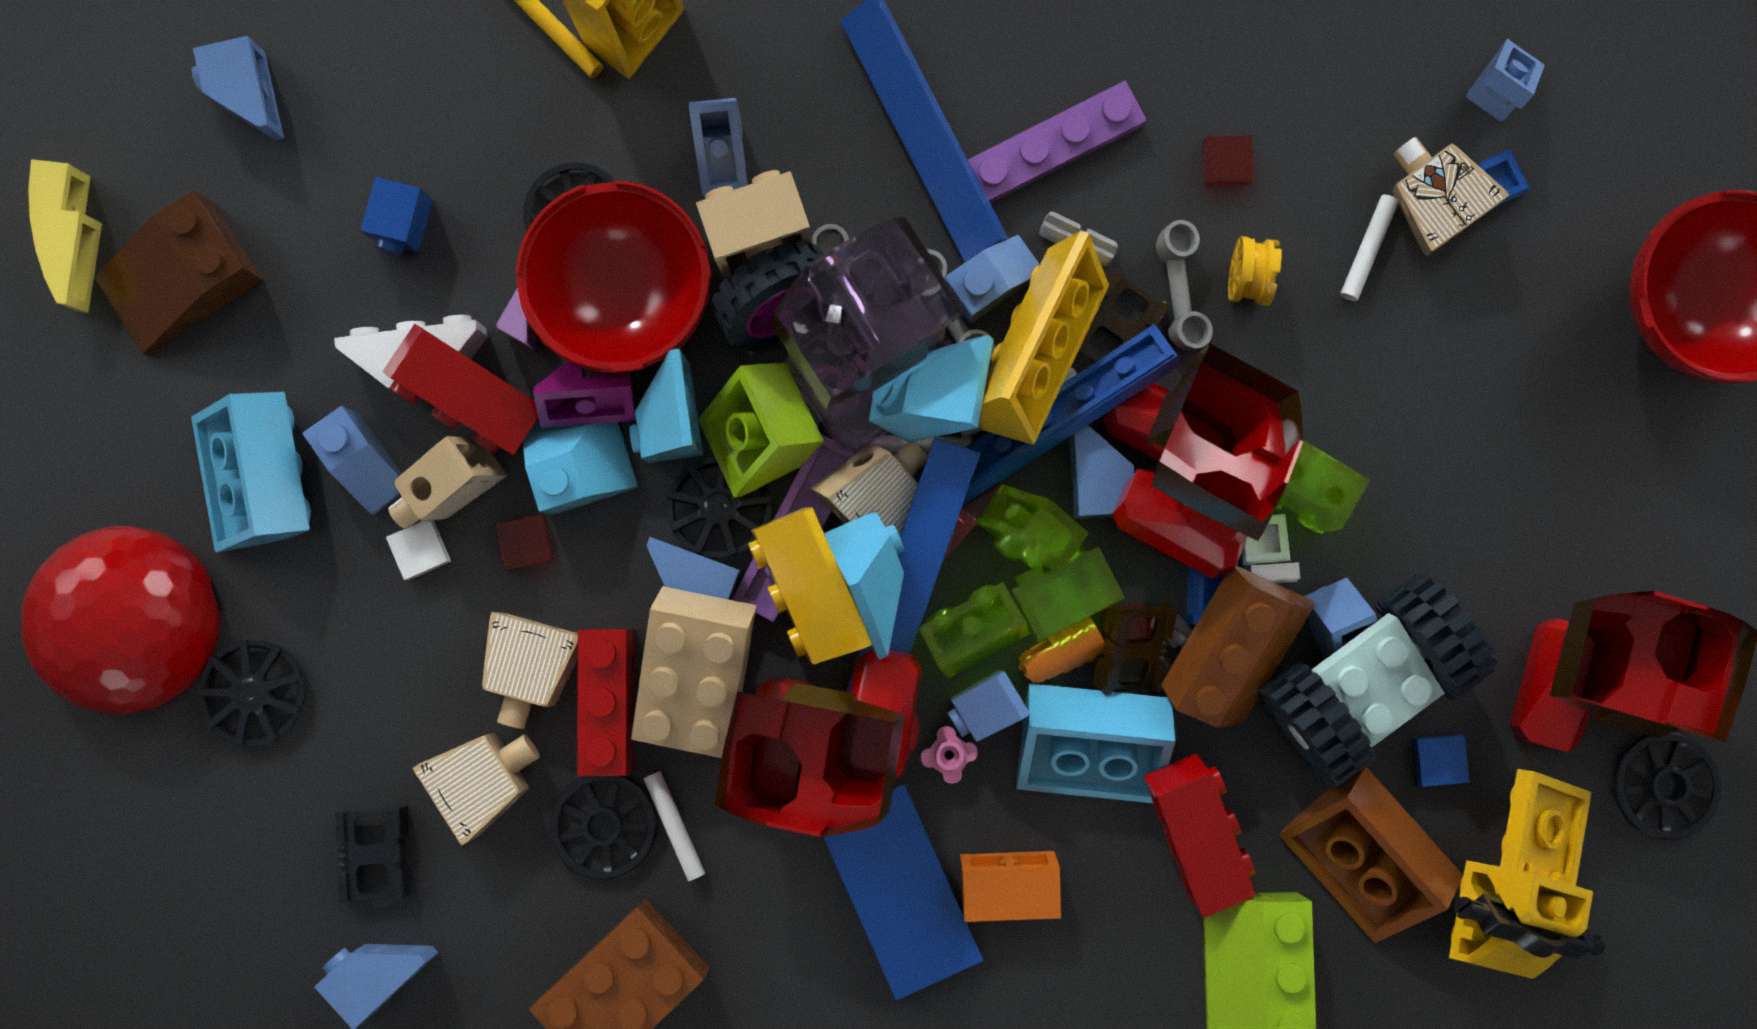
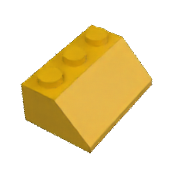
M803 507L751 530L755 540L748 543L749 549L758 569L767 567L775 584L767 587L778 614L787 611L794 628L786 632L797 657L806 654L812 664H817L872 645L813 507Z

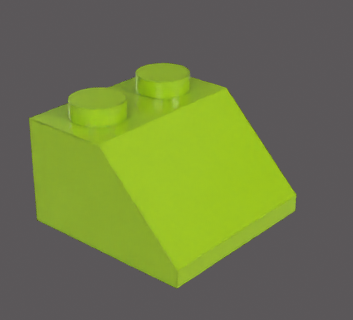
M786 362L739 366L698 418L734 498L742 497L800 468L824 442Z

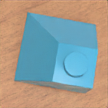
M985 335L927 351L926 359L876 391L873 390L869 421L909 443L978 428L994 339Z
M673 349L668 352L635 411L637 424L630 425L629 428L633 452H640L641 459L647 463L703 456L691 364L680 349Z
M538 421L535 422L523 440L525 468L538 510L541 513L552 516L639 488L619 422L540 428Z
M874 511L824 533L872 642L871 646L880 660L887 657L889 653L904 571L897 554L905 551L895 526L892 524L885 527L877 512Z

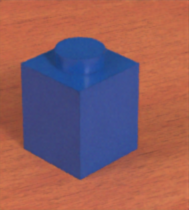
M375 177L360 231L375 242L374 248L380 251L402 255L403 249L419 253L433 199L419 187Z

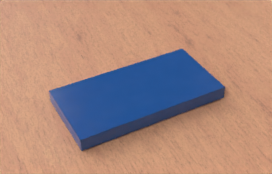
M904 783L894 787L890 812L878 825L859 831L823 836L896 1001L983 961V957L967 922H964L961 908Z

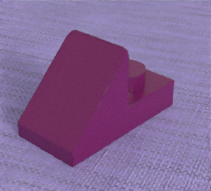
M567 362L534 386L533 394L540 428L636 421L630 373L586 376L585 368Z

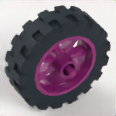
M801 241L794 242L789 247L787 244H782L774 247V251L766 254L764 251L753 257L754 261L748 265L743 263L734 270L735 275L732 278H726L719 286L721 291L714 294L712 298L714 306H711V312L729 344L734 345L736 349L743 350L747 347L748 351H755L764 345L766 348L778 345L780 340L773 329L774 313L784 295L807 265V273L796 286L778 316L791 338L797 335L796 332L803 327L807 329L816 322L814 319L818 315L823 316L829 310L828 304L836 300L839 294L836 289H839L841 284L828 259L816 244L810 243L807 246L805 242Z

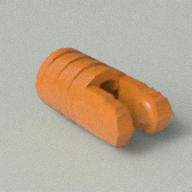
M1087 615L1082 620L1075 621L1070 626L1063 627L1058 632L1046 636V640L1021 653V656L1018 657V668L1025 673L1024 676L1029 678L1033 684H1039L1063 672L1067 674L1073 669L1079 668L1099 656H1103L1105 642L1091 617Z

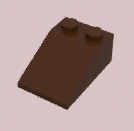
M194 190L154 214L95 276L98 284L142 354L148 355L264 281L217 205Z

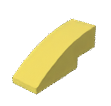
M31 159L28 188L29 215L35 251L44 278L57 304L77 312L89 313L102 228L101 222L85 215L91 176L68 163Z

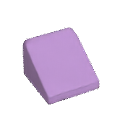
M517 288L498 320L496 328L509 338L536 351L537 334L529 325L521 308Z

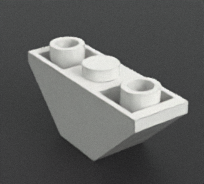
M451 315L444 317L443 324L425 326L423 321H405L396 324L397 330L379 332V328L376 327L354 328L350 330V336L334 338L335 348L389 388L394 380L382 371L414 323L469 359L474 356L486 341L488 333L487 328L477 320H472L470 315Z

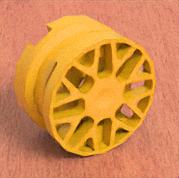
M1240 236L1238 238L1231 259L1228 279V297L1231 302H1239L1244 297L1245 299H1253L1256 305L1269 306L1272 303L1278 286L1275 283L1277 272L1280 273L1282 249L1275 248L1280 246L1278 240L1266 239L1263 243H1257L1255 239H1250L1248 236Z

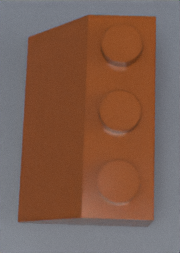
M1238 566L1226 573L1161 684L1175 709L1217 728L1244 724L1259 699L1257 690L1267 684L1272 678L1316 605L1314 601Z
M1367 767L1336 789L1332 787L1326 789L1284 827L1279 834L1374 943L1448 910L1463 877L1458 868Z

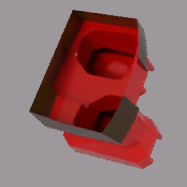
M1210 343L1194 357L1176 389L1170 391L1158 384L1152 383L1107 412L1103 421L1110 435L1159 461L1156 472L1138 469L1127 481L1112 513L1120 530L1212 579L1225 576L1226 573L1236 567L1247 536L1259 541L1282 498L1303 444L1302 411L1298 390Z
M1657 591L1619 593L1575 602L1570 621L1559 618L1548 619L1536 626L1511 717L1510 727L1518 740L1569 753L1579 745L1590 713L1595 714V720L1655 738L1672 734L1679 730H1685L1726 742L1747 682L1757 643V630L1744 620L1730 613Z
M873 648L856 659L850 692L817 687L810 682L779 676L769 679L758 687L755 695L737 692L723 748L715 805L729 814L749 822L817 837L849 833L878 825L890 812L895 779L905 771L922 667L914 655L889 650L888 656L879 660Z

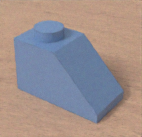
M249 36L193 48L196 66L192 67V77L198 91L206 95L222 109L274 141L284 139L265 51Z
M1016 235L984 249L946 275L944 279L964 314L962 317L970 326L1029 285L1033 269L1040 264L1020 236Z
M341 405L302 433L327 470L370 514L375 515L401 496L394 482L402 473L360 413Z
M1087 425L1069 437L1074 519L1113 517L1112 513L1123 488L1134 474V465Z
M649 537L646 546L665 587L732 600L743 571Z
M1348 578L1321 587L1315 592L1304 596L1313 600L1316 604L1307 619L1309 629L1323 660L1377 622L1376 613Z
M1001 670L994 671L951 697L950 700L955 708L947 712L960 735L963 737L971 733L976 742L1030 715L1007 674Z
M364 944L351 953L345 947L322 967L327 975L315 986V989L351 1029H356L378 1011L439 952L433 946Z

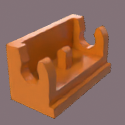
M1055 851L960 854L964 922L1061 918L1060 866Z

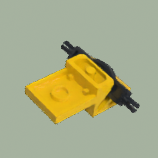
M1517 769L1515 784L1510 793L1511 807L1507 830L1501 844L1502 858L1500 867L1466 860L1464 875L1459 886L1460 898L1454 904V911L1457 914L1451 931L1449 958L1534 979L1552 966L1562 955L1579 959L1586 953L1592 955L1603 953L1605 941L1601 940L1602 937L1597 934L1584 932L1588 927L1593 891L1576 886L1592 792L1535 771Z

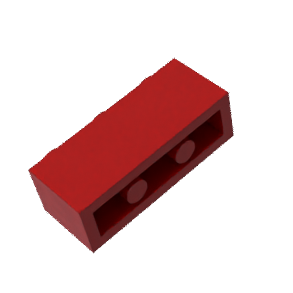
M415 323L382 371L394 380L389 389L413 404L416 403L419 397L423 398L435 406L431 415L455 430L460 422L475 431L471 439L493 454H496L501 447L514 455L538 419L534 400Z
M635 629L578 630L577 776H626L635 771V740H631L635 716Z
M1193 754L1144 775V781L1187 896L1201 917H1208L1255 897L1256 894L1250 877L1256 875V871L1245 848L1239 849L1235 837L1241 835L1242 832L1231 808H1224L1220 796L1227 794V790L1217 768L1214 766L1208 769L1199 756Z

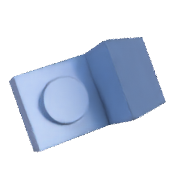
M1506 39L1472 85L1466 97L1489 115L1502 122L1515 107L1522 109L1531 99L1545 65Z
M727 98L689 102L702 195H706L709 191L723 186H732L734 190L747 186L748 180L742 142L743 128L737 99Z

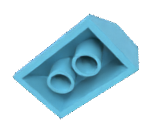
M285 392L229 394L191 416L215 553L285 540L310 530L311 509L308 500L303 495L300 478L302 474V460L299 453L295 451L292 434L294 415L291 408L287 406Z
M1029 683L1025 706L1030 715L1022 719L1017 790L1153 803L1143 776L1169 765L1175 745L1173 706L1168 697L1112 692V695H1104L1101 690Z

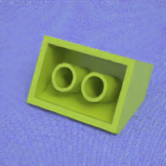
M1298 892L1255 893V897L1203 918L1206 1029H1316L1311 900Z

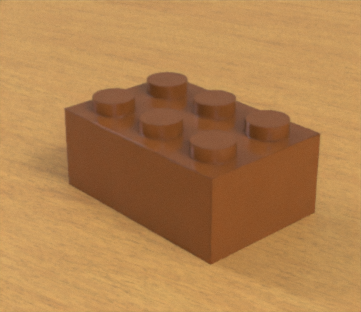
M645 898L533 1004L529 1011L546 1029H653L705 979L710 968Z

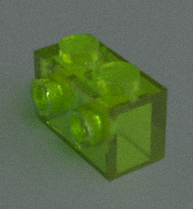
M1303 440L1291 476L1276 508L1282 509L1283 506H1286L1300 515L1297 519L1298 522L1314 532L1323 534L1325 530L1328 532L1340 530L1345 525L1370 480Z
M1003 484L976 521L980 527L996 539L992 546L998 552L1012 561H1016L1019 558L1037 571L1042 566L1062 572L1066 565L1076 558L1080 545L1089 534L1052 500Z
M1081 544L1057 556L1061 563L1060 566L1044 573L1041 565L1015 577L1019 586L1009 592L1035 642H1039L1107 608L1108 604H1115L1125 599L1099 547L1087 552L1084 545Z
M1004 582L996 586L989 584L981 587L969 595L968 601L953 609L947 607L937 611L926 620V624L918 628L940 670L947 679L1030 634L1028 626Z

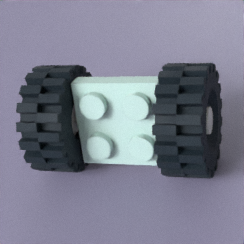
M1417 573L1377 602L1375 607L1379 613L1377 615L1379 620L1316 667L1310 669L1306 664L1302 665L1300 661H1297L1257 690L1262 707L1268 712V717L1277 726L1282 737L1291 745L1290 748L1296 755L1298 754L1302 758L1303 763L1308 769H1312L1316 777L1324 781L1330 788L1336 789L1376 759L1374 756L1375 751L1372 748L1374 745L1443 694L1448 699L1453 698L1456 700L1497 670L1498 660L1492 655L1495 651L1492 645L1485 641L1486 634L1482 628L1477 627L1472 621L1474 617L1468 610L1464 611L1460 607V601L1453 594L1449 596L1446 593L1443 585L1439 582L1434 584L1432 578L1427 575L1422 576L1421 573Z

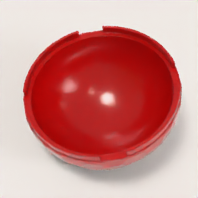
M615 180V182L590 184L585 187L581 185L554 199L538 214L523 238L516 264V282L520 304L529 325L544 345L561 358L595 372L620 374L639 371L664 360L670 350L680 349L688 341L699 326L709 301L711 269L707 247L699 230L685 211L669 197L655 189L634 182Z
M1725 190L1686 201L1669 212L1655 225L1644 239L1635 256L1629 279V302L1634 323L1649 348L1663 362L1694 379L1719 384H1745L1757 381V192Z
M113 526L85 533L58 548L38 568L30 581L24 595L21 611V638L24 651L33 670L40 679L58 696L80 708L110 715H128L157 708L185 692L199 678L208 664V659L213 655L220 629V610H217V602L211 585L213 580L203 563L193 552L177 540L161 532L134 526Z

